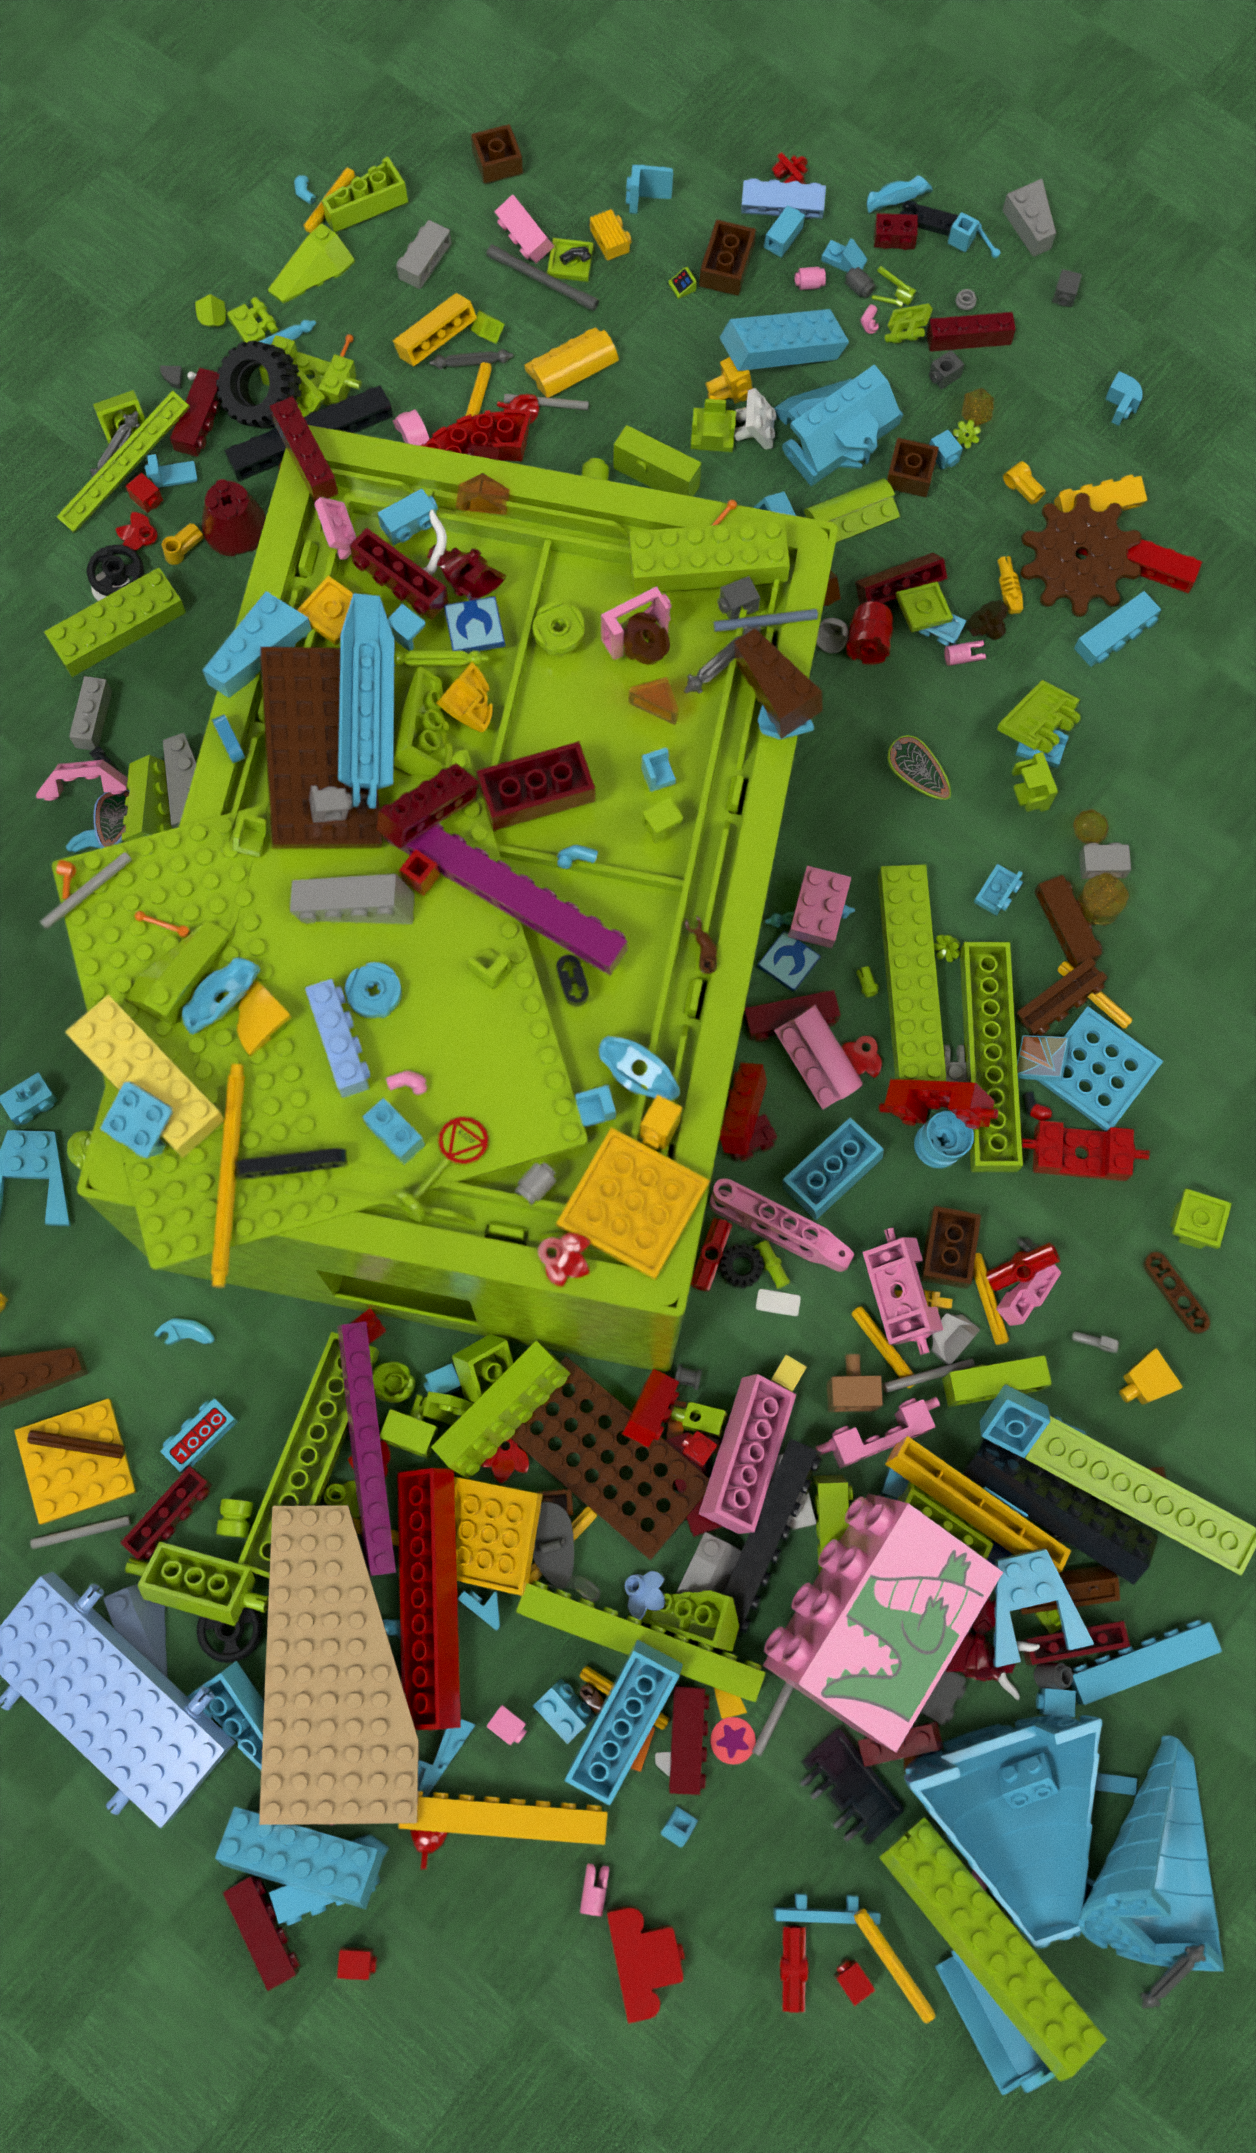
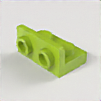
M299 369L297 376L301 377L302 384L299 385L301 397H298L296 402L299 403L298 407L303 417L311 412H317L326 397Z
M428 1391L423 1416L453 1425L456 1417L462 1416L474 1403L452 1395Z

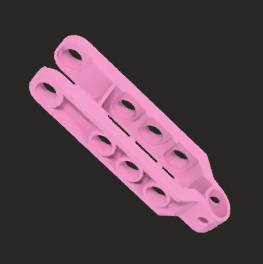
M720 1179L714 1184L709 1201L710 1208L714 1213L810 1262L823 1264L837 1272L845 1271L849 1267L854 1253L827 1228L730 1179ZM721 1186H728L731 1189V1193L718 1189ZM715 1201H717L719 1204L725 1207H718ZM763 1208H771L774 1212V1215L764 1210ZM784 1219H792L795 1222V1225L785 1221ZM757 1223L766 1227L767 1229H761L757 1225ZM806 1230H814L817 1236L807 1232ZM778 1234L788 1238V1240L781 1239ZM799 1245L809 1249V1251L801 1249Z

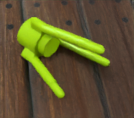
M880 266L877 271L898 286L895 293L897 300L873 295L872 299L895 304L899 307H902L903 304L909 306L916 290L904 284Z

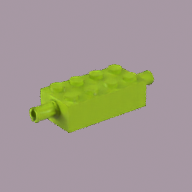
M159 1542L149 1562L130 1557L128 1561L132 1562V1564L128 1562L126 1564V1573L141 1576L138 1588L144 1600L233 1626L236 1625L245 1607L263 1613L267 1611L265 1606L268 1607L269 1596L251 1592L256 1582L251 1567Z

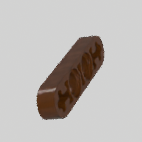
M1159 1252L1149 1254L1143 1261V1267L1186 1328L1193 1334H1201L1207 1331L1210 1326L1208 1315L1166 1257ZM1152 1259L1154 1261L1159 1260L1158 1268L1150 1266ZM1166 1269L1167 1272L1158 1278L1157 1275L1160 1273V1271L1162 1272ZM1165 1277H1170L1175 1281L1174 1289L1169 1290L1164 1286L1163 1280ZM1179 1297H1185L1189 1300L1190 1306L1188 1309H1181L1178 1306L1177 1301ZM1193 1309L1196 1310L1195 1313H1193L1192 1315H1190V1316H1188V1317L1185 1315V1314L1191 1312ZM1195 1319H1201L1203 1321V1323H1201V1327H1195L1193 1325Z

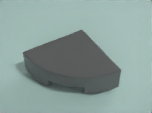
M160 365L163 379L172 387L181 389V366Z

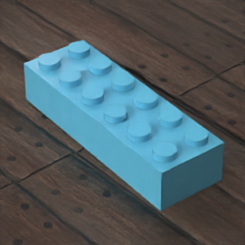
M831 309L730 319L719 337L738 371L837 360L849 343Z
M639 1640L636 1641L568 1769L565 1778L567 1783L611 1805L681 1673L682 1663Z
M234 1807L215 1856L219 1863L226 1867L363 1909L367 1908L384 1858L378 1849L294 1824L259 1825L260 1814Z

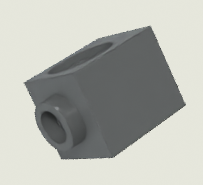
M1062 269L1052 303L1072 308L1082 274Z
M952 350L948 351L931 363L929 371L931 381L937 384L941 390L961 377L964 363Z
M748 576L721 587L720 598L717 602L722 614L726 613L729 619H738L741 606H743L744 610H747L746 615L758 611L760 596Z

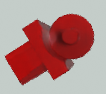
M782 152L778 154L777 158L779 161L772 168L776 178L780 180L788 174L789 177L783 183L797 181L801 184H806L804 182L805 178L800 172L803 174L807 173V159L804 156L797 158L794 155L791 158L792 164Z

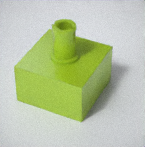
M134 390L93 404L108 444H110L119 427L125 424V418H123L125 414L129 415L137 411L138 424L141 425L145 421ZM136 427L132 428V433H131V435H132L138 428H136Z
M492 1334L452 1355L464 1398L474 1403L513 1365L507 1340Z
M417 1395L410 1415H404L390 1409L380 1433V1439L389 1445L429 1459L433 1451L431 1446L436 1442L439 1430L436 1426L423 1421L425 1417L423 1416L424 1404L427 1398L425 1397L423 1400V1396Z

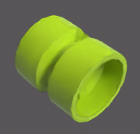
M221 1499L219 1510L220 1514L224 1517L217 1522L216 1534L248 1538L250 1524L246 1521V1518H249L252 1514L253 1503Z

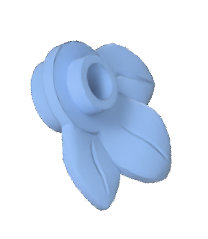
M650 1571L644 1576L635 1574L628 1577L625 1582V1591L629 1596L628 1609L636 1619L641 1620L647 1609L658 1611L664 1607L665 1598L659 1589L664 1581V1577L658 1572Z

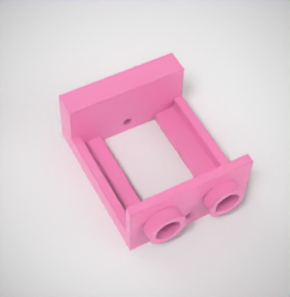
M657 587L601 614V641L613 660L623 656L624 631L621 627L622 623L619 624L616 618L648 602H652V604L644 612L653 615L658 620L656 622L660 628L664 627L668 633L671 603L665 594H661Z

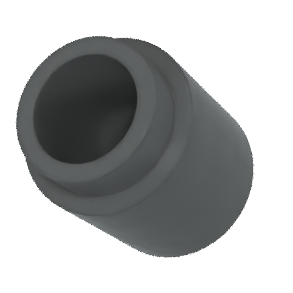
M860 267L851 268L845 276V284L859 297L864 299L868 298L876 288V285L873 283L874 280Z
M1040 1663L1034 1670V1680L1040 1688L1063 1690L1072 1684L1073 1674L1072 1670L1062 1663Z

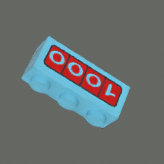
M215 1398L212 1401L207 1400L199 1408L200 1413L194 1419L192 1417L187 1419L181 1426L182 1430L176 1436H170L163 1443L164 1448L160 1452L181 1473L189 1466L193 1467L238 1422Z

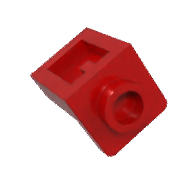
M370 1308L351 1322H366L369 1345L387 1331Z

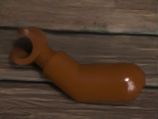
M698 916L696 918L699 925L696 929L689 928L686 919L685 925L687 930L696 936L695 940L701 948L699 969L705 974H711L716 970L717 947L708 933L703 931L702 922Z
M585 1684L581 1687L580 1696L592 1711L598 1713L604 1700L592 1684Z

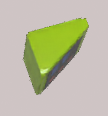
M685 267L669 280L668 284L679 299L695 292L697 282L689 268Z

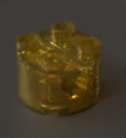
M1103 873L1089 879L1078 895L1077 900L1081 903L1082 914L1085 920H1088L1092 925L1102 924L1101 926H1105L1114 922L1127 904L1129 893L1120 880L1110 873Z

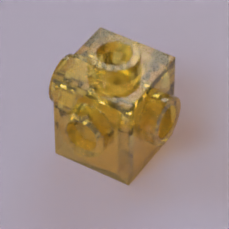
M979 388L964 395L962 417L967 421L970 419L974 420V427L992 420L994 398L983 388Z

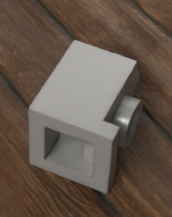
M311 786L309 800L313 823L346 820L348 810L352 809L350 793H346L345 789H337L336 787H327L318 791L317 786Z

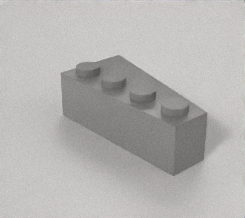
M184 733L163 740L170 818L173 829L179 827L197 764Z
M396 874L292 880L290 912L303 923L325 921L413 924L414 893Z

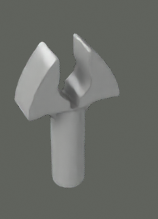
M1076 1331L1072 1334L1073 1341L1099 1347L1104 1352L1117 1353L1119 1344L1114 1339L1106 1336L1099 1338Z

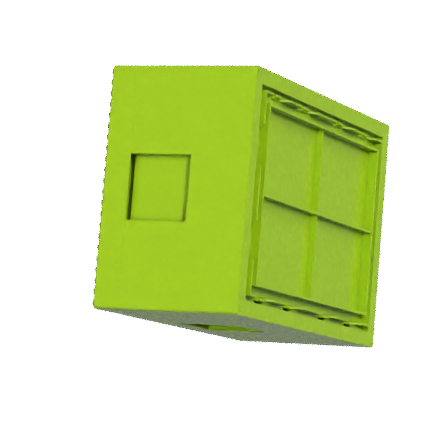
M308 425L335 476L338 494L328 499L344 502L356 538L368 528L419 567L426 568L430 561L427 558V554L430 548L437 544V535L434 527L421 530L412 535L407 541L399 542L393 546L381 529L378 512L423 489L427 496L431 495L438 506L436 515L446 531V550L451 551L457 547L461 552H470L472 548H475L481 552L480 556L487 560L488 565L506 574L505 580L498 589L482 597L495 596L505 641V647L479 651L483 655L489 656V661L482 662L477 668L483 674L490 688L486 694L488 696V705L490 703L493 704L491 721L487 729L481 733L458 721L442 709L444 721L448 722L449 730L446 732L447 743L452 745L453 753L461 750H466L469 753L477 779L476 770L574 742H580L595 786V802L495 830L493 834L502 862L506 863L513 873L518 876L521 874L526 875L533 880L534 885L538 888L551 890L556 894L558 900L566 903V901L573 903L580 909V913L587 917L592 915L598 918L603 923L602 926L610 931L616 929L626 937L628 951L612 975L609 976L521 923L575 1100L576 1094L608 1085L616 1111V1118L584 1127L587 1136V1143L584 1146L461 1182L436 1178L431 1185L439 1186L440 1188L426 1191L418 1199L426 1211L421 1221H416L406 1215L392 1199L323 1186L322 1191L379 1202L382 1205L231 1248L228 1276L225 1283L364 1312L370 1308L378 1315L481 1336L492 1334L510 1342L530 1346L535 1341H538L546 1349L653 1370L654 1368L662 1373H666L672 1366L685 1312L709 1185L656 1280L589 1244L581 1253L589 1266V1275L580 1278L567 1276L566 1283L563 1287L553 1284L547 1278L546 1264L540 1260L538 1248L545 1239L550 1237L560 1239L568 1233L557 1227L556 1223L611 1127L645 1145L643 1143L644 1139L640 1138L641 1123L655 1098L635 1093L618 1082L610 1068L599 1056V1046L605 1037H617L638 1043L658 1056L667 1066L680 1088V1095L669 1101L682 1107L681 1121L665 1151L659 1147L657 1150H652L711 1180L798 735L779 740L762 734L758 724L762 703H759L756 698L754 689L748 684L736 663V659H733L729 665L709 682L703 683L701 688L703 691L700 694L693 691L687 694L684 692L689 674L697 676L701 667L733 639L743 635V627L735 630L714 632V621L729 620L726 613L722 614L717 602L720 598L721 587L660 592L665 594L671 603L668 627L670 649L663 659L654 665H645L636 659H629L624 652V644L623 656L613 660L601 641V614L643 594H633L629 551L630 531L710 526L726 509L727 503ZM286 448L235 629L266 591L297 610L325 578L330 576L352 593L380 596L387 619L403 604L424 620L425 627L413 638L414 649L412 651H453L444 608L433 620L425 615L420 616L407 601H400L388 587L377 584L368 572H362L357 569L352 562V554L343 560L339 558L338 549L329 547L314 504L315 502ZM737 505L719 525L784 520L790 562L787 582H779L780 579L774 580V583L753 584L760 596L759 609L746 615L747 610H744L743 606H741L739 618L817 609L818 618L816 620L761 626L759 631L809 678L838 527L832 522ZM439 566L432 576L447 587L448 604L470 601L466 596H458L454 593V588L446 580ZM562 602V605L569 607L572 605L581 612L585 622L584 640L572 651L550 655L535 641L533 622L536 618V613L548 603ZM648 602L616 618V620L621 624L634 614L646 611L652 602ZM554 624V631L562 632L565 625ZM313 628L307 634L306 639L303 637L295 643V647H341V641L335 645ZM394 640V651H400L403 654L408 652L407 649ZM404 663L398 667L394 666L393 734L415 671L418 668L410 667ZM469 663L464 666H427L422 668L441 679L444 694L467 668ZM261 671L255 675L256 678L230 698L217 691L179 827L231 813L230 821L234 827L238 811L259 805L261 807L258 818L265 819L269 804ZM221 715L226 716L245 756V759L234 764L212 719ZM667 748L669 752L668 761L676 779L675 784L650 792L641 769L642 755ZM671 797L683 816V821L665 830V839L655 844L642 824V812ZM232 831L225 835L222 849L230 841ZM572 845H581L597 850V857L594 863L577 859L572 861V865L568 869L560 868L557 865V855L561 850ZM247 855L244 866L246 877L240 882L238 892L246 889L254 859L252 855ZM236 899L229 921L233 933L241 908L237 904ZM698 916L702 922L703 931L708 933L717 947L716 970L711 974H705L699 969L701 948L695 940L696 936L687 930L685 925L686 919L689 928L696 929L699 925L696 918ZM233 933L222 948L216 971L225 967L226 962L222 957L224 949L230 947ZM570 954L579 959L588 984V1001L580 1007H574L567 1003L558 979L556 964L560 957ZM569 963L564 964L565 968L563 970H567L569 978L574 977L573 968L576 966L572 967ZM576 983L572 984L573 993L570 996L575 995L576 999L581 998V993L584 991H579ZM208 1026L202 1028L198 1035L204 1041ZM201 1053L193 1054L187 1076L192 1083ZM636 1060L632 1065V1070L636 1075L643 1076L647 1072V1064L643 1060ZM641 1084V1087H643L645 1090H648V1087H646L644 1084ZM105 1086L77 1185V1191L148 1258L120 1142L114 1140L108 1133L100 1129L111 1109ZM211 1133L205 1139L219 1142L223 1140V1135ZM239 1139V1146L245 1147L242 1139ZM259 1143L258 1147L255 1148L256 1150L276 1154L284 1150L292 1154L303 1152ZM166 1153L152 1156L161 1159L165 1156H172L177 1162L191 1164L186 1157L182 1158L181 1156ZM204 1161L197 1166L220 1170L221 1165ZM347 1161L348 1164L344 1166L346 1168L420 1183L427 1179V1176ZM544 1162L555 1171L556 1174L553 1177L556 1182L539 1202L536 1200L531 1205L524 1196L518 1195L515 1189L519 1186L518 1182L534 1163L541 1165ZM549 1247L547 1253L549 1256L555 1257L557 1250L554 1247ZM213 1254L160 1270L212 1280Z

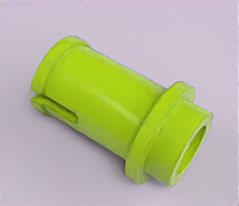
M862 967V972L858 969L856 974L862 986L861 993L865 994V997H872L878 994L879 986L874 982L870 967Z

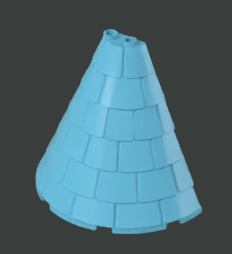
M1070 1714L1046 1715L1019 1719L1015 1722L1016 1727L1010 1725L1001 1726L1000 1724L992 1725L943 1742V1750L939 1749L920 1754L905 1769L906 1775H904L909 1789L924 1804L926 1810L946 1832L947 1837L968 1860V1864L989 1887L993 1896L1011 1915L1014 1923L1032 1946L1038 1949L1048 1947L1050 1942L1057 1939H1070L1074 1936V1933L1081 1931L1079 1919L1084 1903L1089 1863L1088 1853L1092 1832V1824L1090 1822L1100 1755L1098 1754L1101 1726L1103 1725L1100 1718L1082 1715L1080 1716V1721H1078L1077 1719H1072ZM1044 1753L1048 1758L1052 1779L1059 1792L1023 1807L1011 1809L1002 1796L997 1770Z
M1163 1736L1161 1738V1745L1147 1772V1777L1134 1799V1804L1120 1828V1833L1106 1858V1863L1080 1912L1079 1928L1088 1940L1103 1949L1107 1948L1109 1944L1116 1949V1954L1119 1956L1169 1968L1181 1956L1187 1954L1185 1951L1186 1946H1199L1203 1944L1205 1946L1203 1953L1206 1960L1204 1962H1195L1192 1970L1224 1971L1194 1757L1178 1738Z

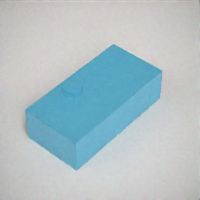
M849 1118L783 1179V1189L817 1220L883 1159L884 1149L853 1119Z

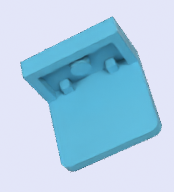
M632 165V175L627 177L626 190H630L626 192V204H630L629 213L637 214L639 197L671 199L672 168Z
M125 1082L100 1129L108 1133L114 1140L133 1149L136 1154L149 1158L162 1154L166 1144L159 1140L173 1110L171 1106L136 1084Z

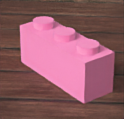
M513 194L494 211L499 217L497 220L504 231L508 229L511 232L508 235L515 245L520 244L522 246L520 252L527 260L531 258L537 263L555 247Z

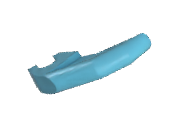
M95 829L83 831L74 836L66 845V849L74 853L88 847L102 848L96 838Z
M173 1318L162 1324L154 1333L158 1338L163 1333H168V1339L164 1342L168 1346L187 1338L202 1344H211L215 1340L208 1327L196 1320Z

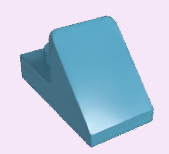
M851 238L847 246L831 240L822 254L821 261L848 272L851 268L860 267L863 269L867 258Z
M472 1590L469 1594L465 1591L462 1592L458 1600L498 1631L501 1628L498 1592L495 1591L484 1606L480 1604L483 1599Z

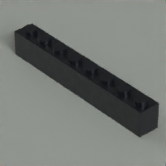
M381 385L369 388L358 395L350 396L336 404H330L317 412H311L304 419L311 426L357 433L392 418L393 413L391 404ZM273 428L269 432L254 436L243 443L232 445L225 450V454L237 481L240 482L278 466L283 460L286 446L277 428Z
M790 1439L765 1496L755 1532L749 1533L723 1595L732 1597L739 1623L736 1637H741L743 1633L747 1634L752 1625L750 1617L753 1610L757 1611L761 1604L762 1597L760 1593L763 1586L767 1588L773 1574L770 1573L773 1563L777 1564L781 1558L783 1551L780 1550L782 1542L789 1539L792 1532V1527H790L793 1517H798L802 1509V1504L800 1503L803 1494L807 1495L812 1486L811 1475L813 1471H818L822 1462L820 1451L794 1439Z

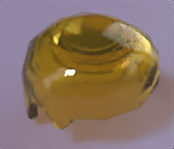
M1094 809L1082 811L1075 817L1073 824L1074 833L1084 844H1100L1107 837L1109 825L1104 815Z

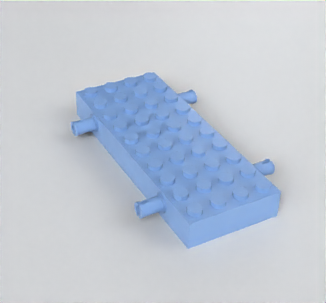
M54 1571L42 1575L0 1625V1675L10 1684L0 1697V1705L5 1702L1 1708L10 1710L20 1696L24 1697L119 1788L110 1801L106 1803L108 1810L115 1806L111 1813L119 1815L124 1806L131 1800L157 1826L162 1828L176 1816L235 1744V1741L203 1712L204 1708L215 1696L212 1691L206 1694L210 1689L202 1686L194 1698L190 1700L92 1608L104 1594L102 1588L97 1591L100 1586L91 1583L86 1592L80 1597Z

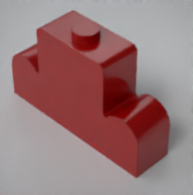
M628 1905L607 1910L628 2024L653 2018L660 2009V1999L654 1989L683 1981L680 1961L685 1960L682 1943H676L672 1925L642 1930L644 1918L638 1907Z

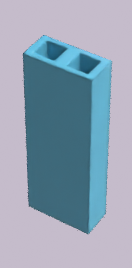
M1097 1773L1095 1790L1136 1795L1137 1778Z

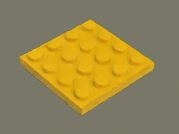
M611 1127L559 1217L556 1226L568 1233H577L587 1237L592 1246L656 1280L708 1187L710 1180Z
M108 1398L14 1430L40 1525L137 1493L126 1452L123 1458L119 1459L34 1445L27 1442L29 1432L35 1430L124 1446L111 1399Z
M454 1477L457 1581L524 1596L526 1584H529L543 1494L462 1477Z

